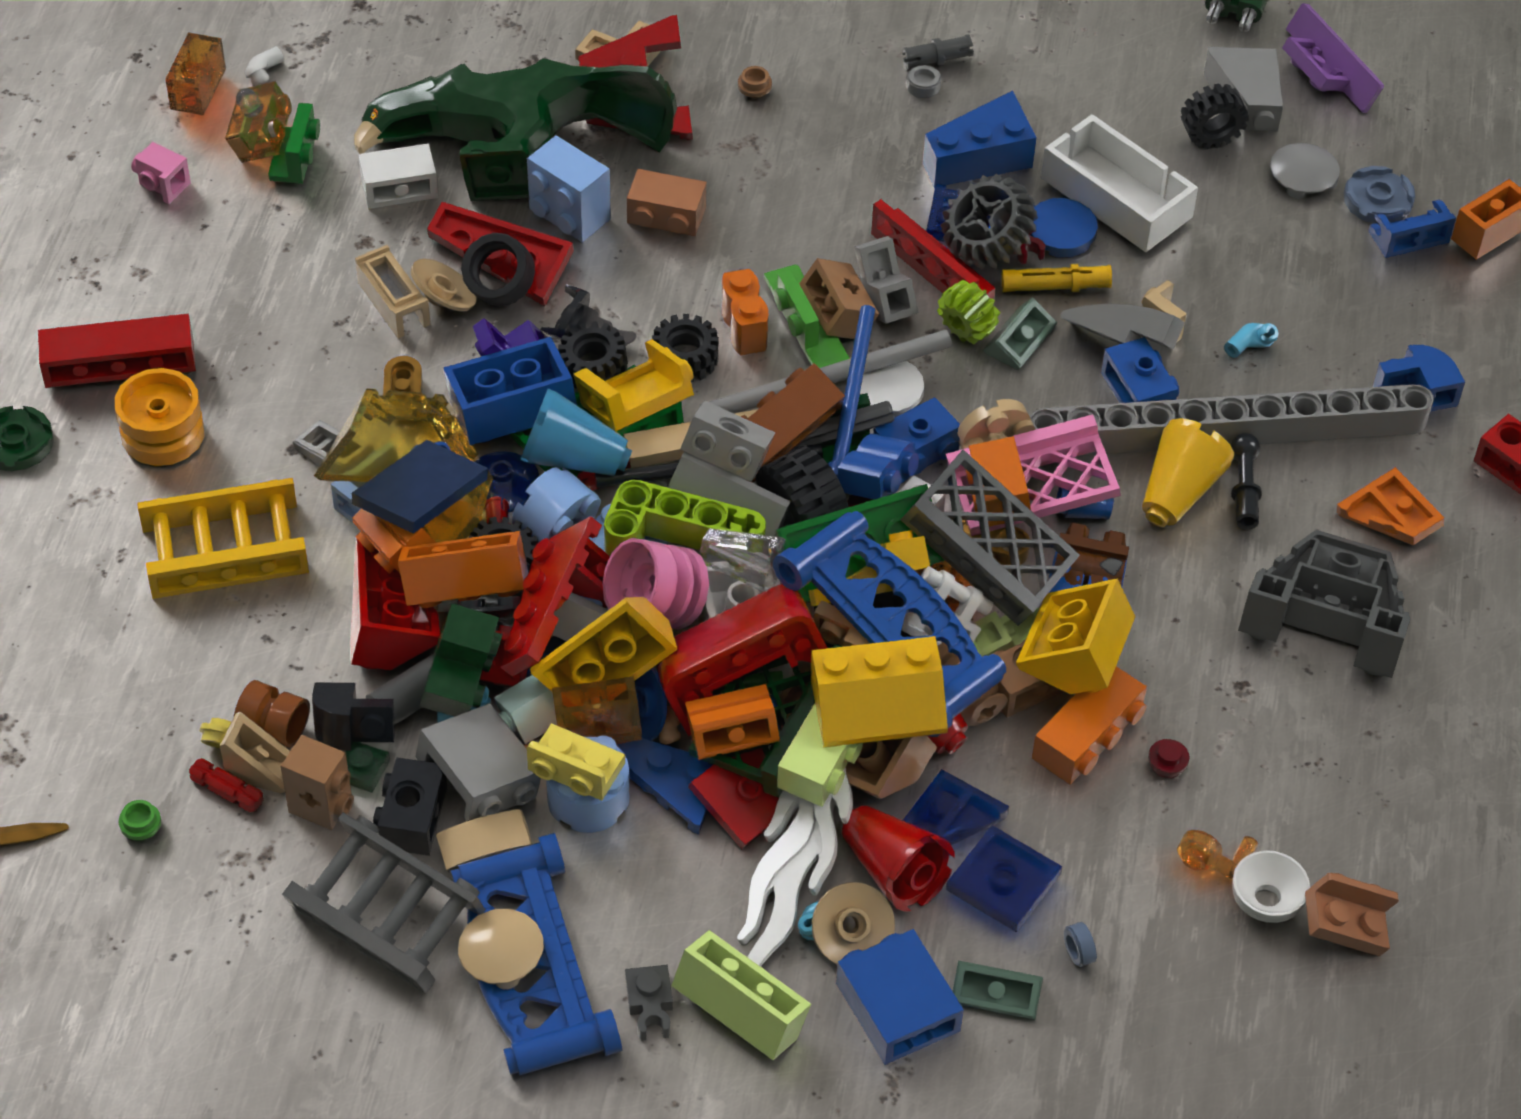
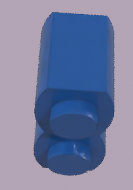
M877 434L867 435L860 442L857 450L849 452L838 467V479L844 492L873 500L896 493L900 484L905 482L910 476H913L918 468L919 457L915 453V442Z

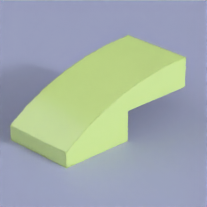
M1039 608L1019 626L1006 615L999 618L996 611L974 622L981 628L973 642L977 651L983 657L1021 644L1027 638Z

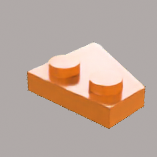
M1396 467L1337 504V514L1339 516L1411 545L1417 544L1444 526L1445 517Z

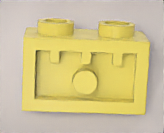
M551 723L539 743L531 741L527 746L528 770L532 771L539 778L544 780L552 779L570 787L579 795H589L602 801L625 765V754Z

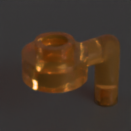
M1189 830L1183 835L1177 847V852L1188 868L1196 871L1215 869L1232 880L1235 868L1239 862L1255 852L1258 842L1250 836L1243 837L1231 861L1222 855V846L1212 835L1200 830Z

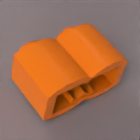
M750 269L725 272L722 277V316L730 327L731 344L739 355L764 352L767 349L768 307L759 296V281Z

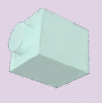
M533 675L494 697L501 711L499 713L500 717L524 744L544 734L551 723L558 725L566 720L555 694Z

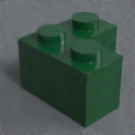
M451 604L439 635L420 701V707L454 717L470 711L471 707H480L486 685L479 683L482 671H490L502 638L501 633L495 632L499 617Z

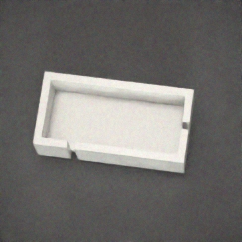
M1093 114L1074 126L1070 131V135L1064 133L1044 148L1041 179L1071 200L1078 201L1090 208L1096 218L1144 252L1149 251L1193 218L1198 192L1196 185L1176 171H1173L1169 174L1164 199L1169 167Z

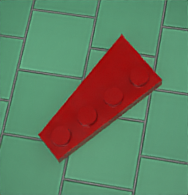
M441 202L427 228L429 238L462 258L473 242L487 234L503 233L518 240L533 257L535 266L533 284L526 293V296L544 307L574 252L573 242L446 202ZM502 249L489 255L481 265V269L508 284L516 273L518 262L513 253Z

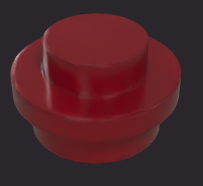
M1162 739L1155 742L1151 746L1148 755V761L1153 771L1163 778H1174L1180 775L1188 767L1190 759L1187 748L1182 743L1172 739Z

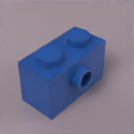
M1145 337L1105 349L1101 374L1119 403L1176 400L1179 396L1180 390L1176 378L1168 374L1163 366L1159 352L1152 349Z
M935 397L895 417L892 423L873 429V434L915 442V453L918 454L919 463L914 475L921 473L926 467L941 459L945 460L946 454L959 451L960 438L957 434L960 423Z

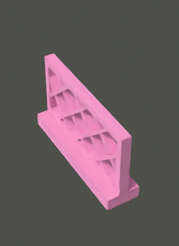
M1093 414L1014 435L1026 484L1031 477L1046 482L1040 492L1028 489L1029 500L1033 501L1030 505L1031 511L1039 518L1121 496L1120 487L1099 437L1097 423ZM969 448L962 449L970 455ZM962 450L946 454L948 466ZM1092 452L1096 453L1090 464L1075 459L1077 456ZM1055 462L1059 463L1053 474L1038 469L1040 466ZM960 464L955 470L957 486H970L968 485L965 468ZM1068 467L1084 472L1077 482L1062 477ZM1092 476L1106 480L1108 483L1107 486L1096 489L1085 486ZM1054 486L1070 491L1066 497L1059 499L1048 496ZM958 494L963 512H975L972 496ZM966 520L971 536L981 534L979 521ZM1015 521L1014 525L1024 521ZM1005 524L991 526L989 531L1004 528Z

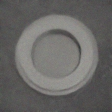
M916 66L907 74V90L912 95L920 98L935 96L940 91L941 74L930 66Z

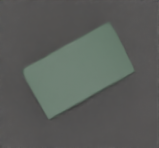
M1032 297L1017 308L983 351L987 355L1018 370L1052 331L1057 322Z
M958 960L953 993L959 1003L964 1006L1036 1019L1043 977Z

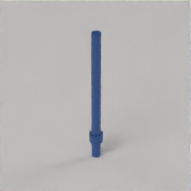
M863 305L860 308L833 458L828 463L837 478L838 467L850 451L875 315V308L870 305Z

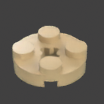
M1013 399L996 400L997 407L986 410L983 405L968 414L961 422L957 434L960 438L959 444L961 448L966 449L969 448V445L1007 438L1036 429L1021 402Z

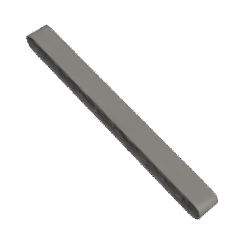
M1397 385L1052 407L1038 409L1032 413L1030 418L1035 429H1040L1093 414L1106 454L1157 451L1163 429L1170 420L1177 418L1197 421L1202 424L1199 430L1210 436L1214 430L1229 444L1237 435L1242 433L1255 436L1260 444L1417 434L1422 432L1427 425L1434 399L1431 391L1421 385ZM1092 452L1081 456L1096 455V453Z

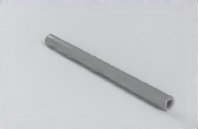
M945 329L867 353L864 374L952 347L949 332ZM851 359L824 366L820 369L833 383L846 380ZM787 378L716 399L709 403L733 414L756 407L760 400L771 391H774L775 394L780 392L787 386L785 384Z

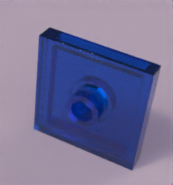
M992 825L946 883V890L1017 932L1059 878L1063 866Z

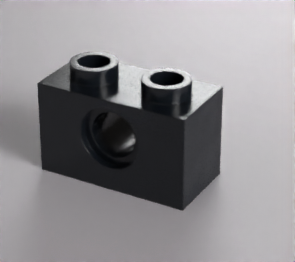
M396 757L392 773H386L384 776L382 796L385 797L383 807H376L373 824L380 829L378 832L380 836L407 853L430 856L447 791L446 775L436 763Z

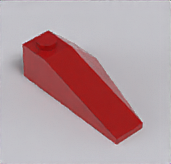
M356 538L350 635L351 665L361 666L366 669L392 670L437 645L440 635L439 615L434 607L422 608L419 607V604L407 606L400 573L395 569L389 574L374 558L379 551L376 549L370 553Z

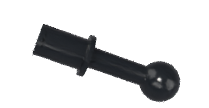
M1242 433L1237 435L1230 444L1234 451V459L1238 461L1239 484L1232 488L1231 497L1235 501L1237 526L1242 529H1253L1259 524L1258 501L1262 497L1261 487L1254 483L1253 461L1260 453V443L1255 436Z

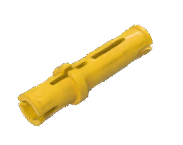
M1070 264V267L1002 269V292L1070 289L1071 292H1079L1080 289L1112 288L1111 265L1079 267L1078 264Z

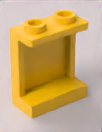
M651 339L645 342L649 359L643 364L606 381L587 368L573 373L581 405L613 430L618 431L693 396L691 380H693L694 376L689 363L685 359H681L673 354L668 347H663Z

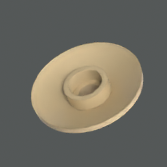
M419 259L412 265L411 276L431 304L438 307L444 306L456 311H468L473 308L477 297L470 292L463 281V276L457 271L432 259Z
M858 882L843 883L827 891L816 905L812 918V933L815 943L820 952L835 964H838V961L842 960L851 951L858 949L863 951L879 944L885 937L894 934L895 931L893 910L886 897L874 887ZM850 916L855 921V927L848 933L843 928V921Z

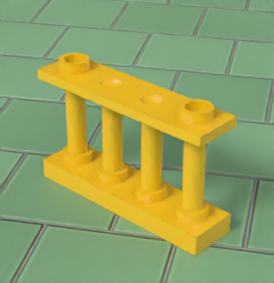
M293 478L275 479L268 482L169 498H157L137 503L143 533L154 531L158 561L146 563L152 599L309 573L304 537L291 539L287 509L297 508ZM271 512L276 541L252 545L248 516ZM232 518L237 548L213 552L209 522ZM193 525L198 554L174 558L170 528Z

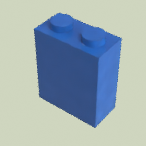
M914 929L903 934H891L885 937L879 944L863 951L859 949L851 951L842 960L838 961L836 985L884 1065L961 1032L964 1009Z

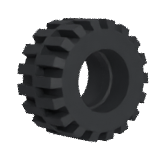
M799 447L760 467L758 474H756L758 486L791 501L783 527L849 507L845 492L836 474L828 463L809 447Z

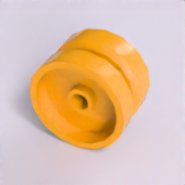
M166 368L148 369L132 375L120 385L114 397L115 413L119 424L122 445L129 456L140 463L163 466L183 461L199 449L205 437L204 422L200 410L198 389L189 377L179 371Z

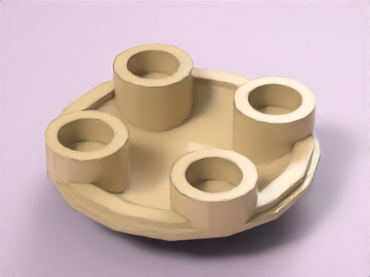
M493 909L478 915L466 925L459 938L458 956L461 965L475 979L489 984H496L501 989H511L519 983L521 978H524L537 966L543 954L544 939L538 924L527 914L513 909Z

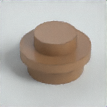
M750 66L744 69L739 76L738 89L746 96L753 98L762 97L771 91L772 79L768 71L763 67Z

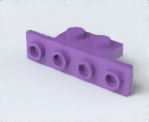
M1302 3L1286 28L1292 37H1288L1282 49L1291 57V63L1298 69L1303 70L1310 78V83L1314 88L1322 92L1327 90L1343 91L1362 113H1367L1383 90L1384 84L1309 4Z

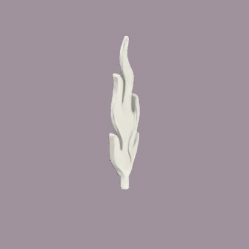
M846 768L843 770L845 777L841 788L836 795L830 793L823 807L784 790L779 797L771 823L764 832L768 842L775 841L785 830L793 813L798 808L799 810L789 828L766 852L757 865L749 890L746 924L737 936L739 943L745 945L758 933L764 916L767 898L774 891L775 900L770 921L764 933L747 956L760 967L785 942L793 931L797 917L800 889L807 872L818 857L819 860L808 882L812 895L818 894L823 882L832 870L837 857L838 846L833 817L835 804L837 805L843 824L848 823L853 808L852 791L846 775Z

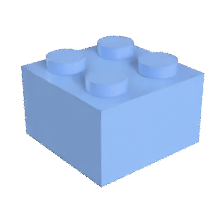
M557 135L527 158L529 209L535 215L548 220L563 233L573 236L582 243L611 220L610 169Z

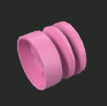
M630 538L618 545L611 553L606 564L602 583L604 601L609 610L626 597H645L669 620L672 629L681 630L690 626L698 618L707 601L709 588L708 570L702 556L691 548Z

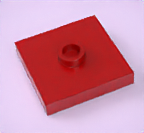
M762 748L740 754L743 763L759 768L765 755ZM715 764L694 779L688 786L741 850L766 831L771 823L779 798L765 793L763 784L720 768Z

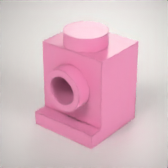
M154 142L138 153L132 161L131 168L133 172L138 174L139 184L149 191L161 194L163 202L170 204L191 184L187 158Z

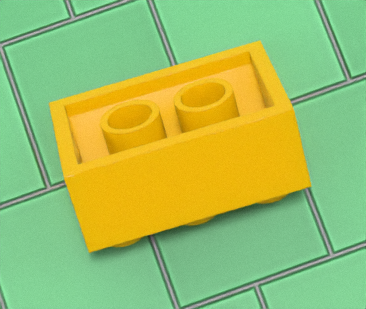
M1118 578L1048 593L1042 601L1016 661L1018 669L1069 694L1081 692L1095 693L1108 688L1136 617Z
M626 597L543 658L539 663L532 666L530 671L534 677L583 719L675 652L677 646L669 620L645 597Z
M935 636L812 650L811 683L823 748L948 732L943 669Z

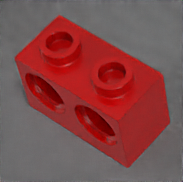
M1508 413L1481 436L1473 461L1520 495L1521 421Z

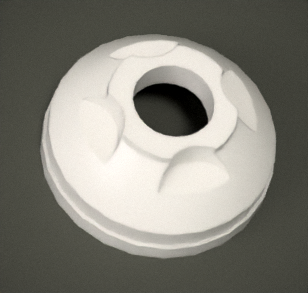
M1259 851L1246 856L1235 868L1232 879V891L1236 903L1249 916L1264 922L1278 923L1295 917L1306 903L1305 891L1310 888L1309 878L1303 867L1292 857L1276 851ZM1262 890L1271 891L1277 895L1279 903L1275 906H1264L1257 901L1255 894Z

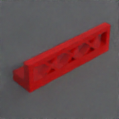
M882 199L873 204L871 234L876 239L886 236L893 238L896 255L941 293H944L949 287L959 283L961 280H965L969 284L975 282L979 289L982 291L986 290L989 298H995L996 288L970 266L964 264L960 258H955L947 247L899 208L894 210Z

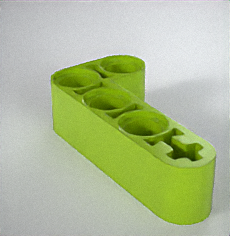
M629 480L622 483L617 489L605 517L604 550L610 556L620 543L630 538L644 540L645 536L739 561L758 559L764 553L766 521L759 512L641 480Z

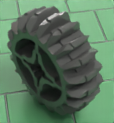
M997 173L991 180L982 174L981 180L977 184L969 180V188L966 190L957 188L958 198L948 199V205L951 209L942 212L945 222L940 225L944 233V242L951 249L950 251L954 257L960 258L968 266L975 264L976 267L983 270L987 263L996 269L999 260L1002 259L1010 264L1009 256L1014 252L1022 255L1020 246L1022 244H1031L1028 234L1037 231L1034 221L1038 219L1037 211L1034 209L1035 202L1030 194H1028L1026 188L1020 185V183H1016L1009 176L1003 179Z

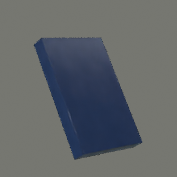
M426 440L351 493L352 504L414 534L488 479V468Z

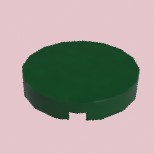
M13 406L0 408V470H24L40 463L50 453L54 443L50 421L44 413L33 407L23 406V409H13Z

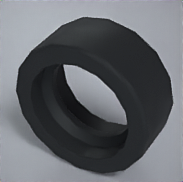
M491 233L481 236L469 246L463 257L461 271L464 283L475 296L489 305L506 306L517 302L526 295L533 284L535 266L533 257L518 240L508 234ZM502 249L510 251L518 262L514 277L503 288L496 290L488 289L479 278L481 265L495 251Z

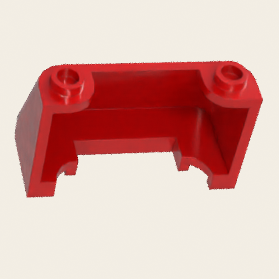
M780 584L674 636L677 650L658 663L656 667L665 696L687 735L690 736L691 732L685 702L714 696L713 690L785 655L791 668L799 665L797 661L811 663L812 650L828 648L800 591H793Z

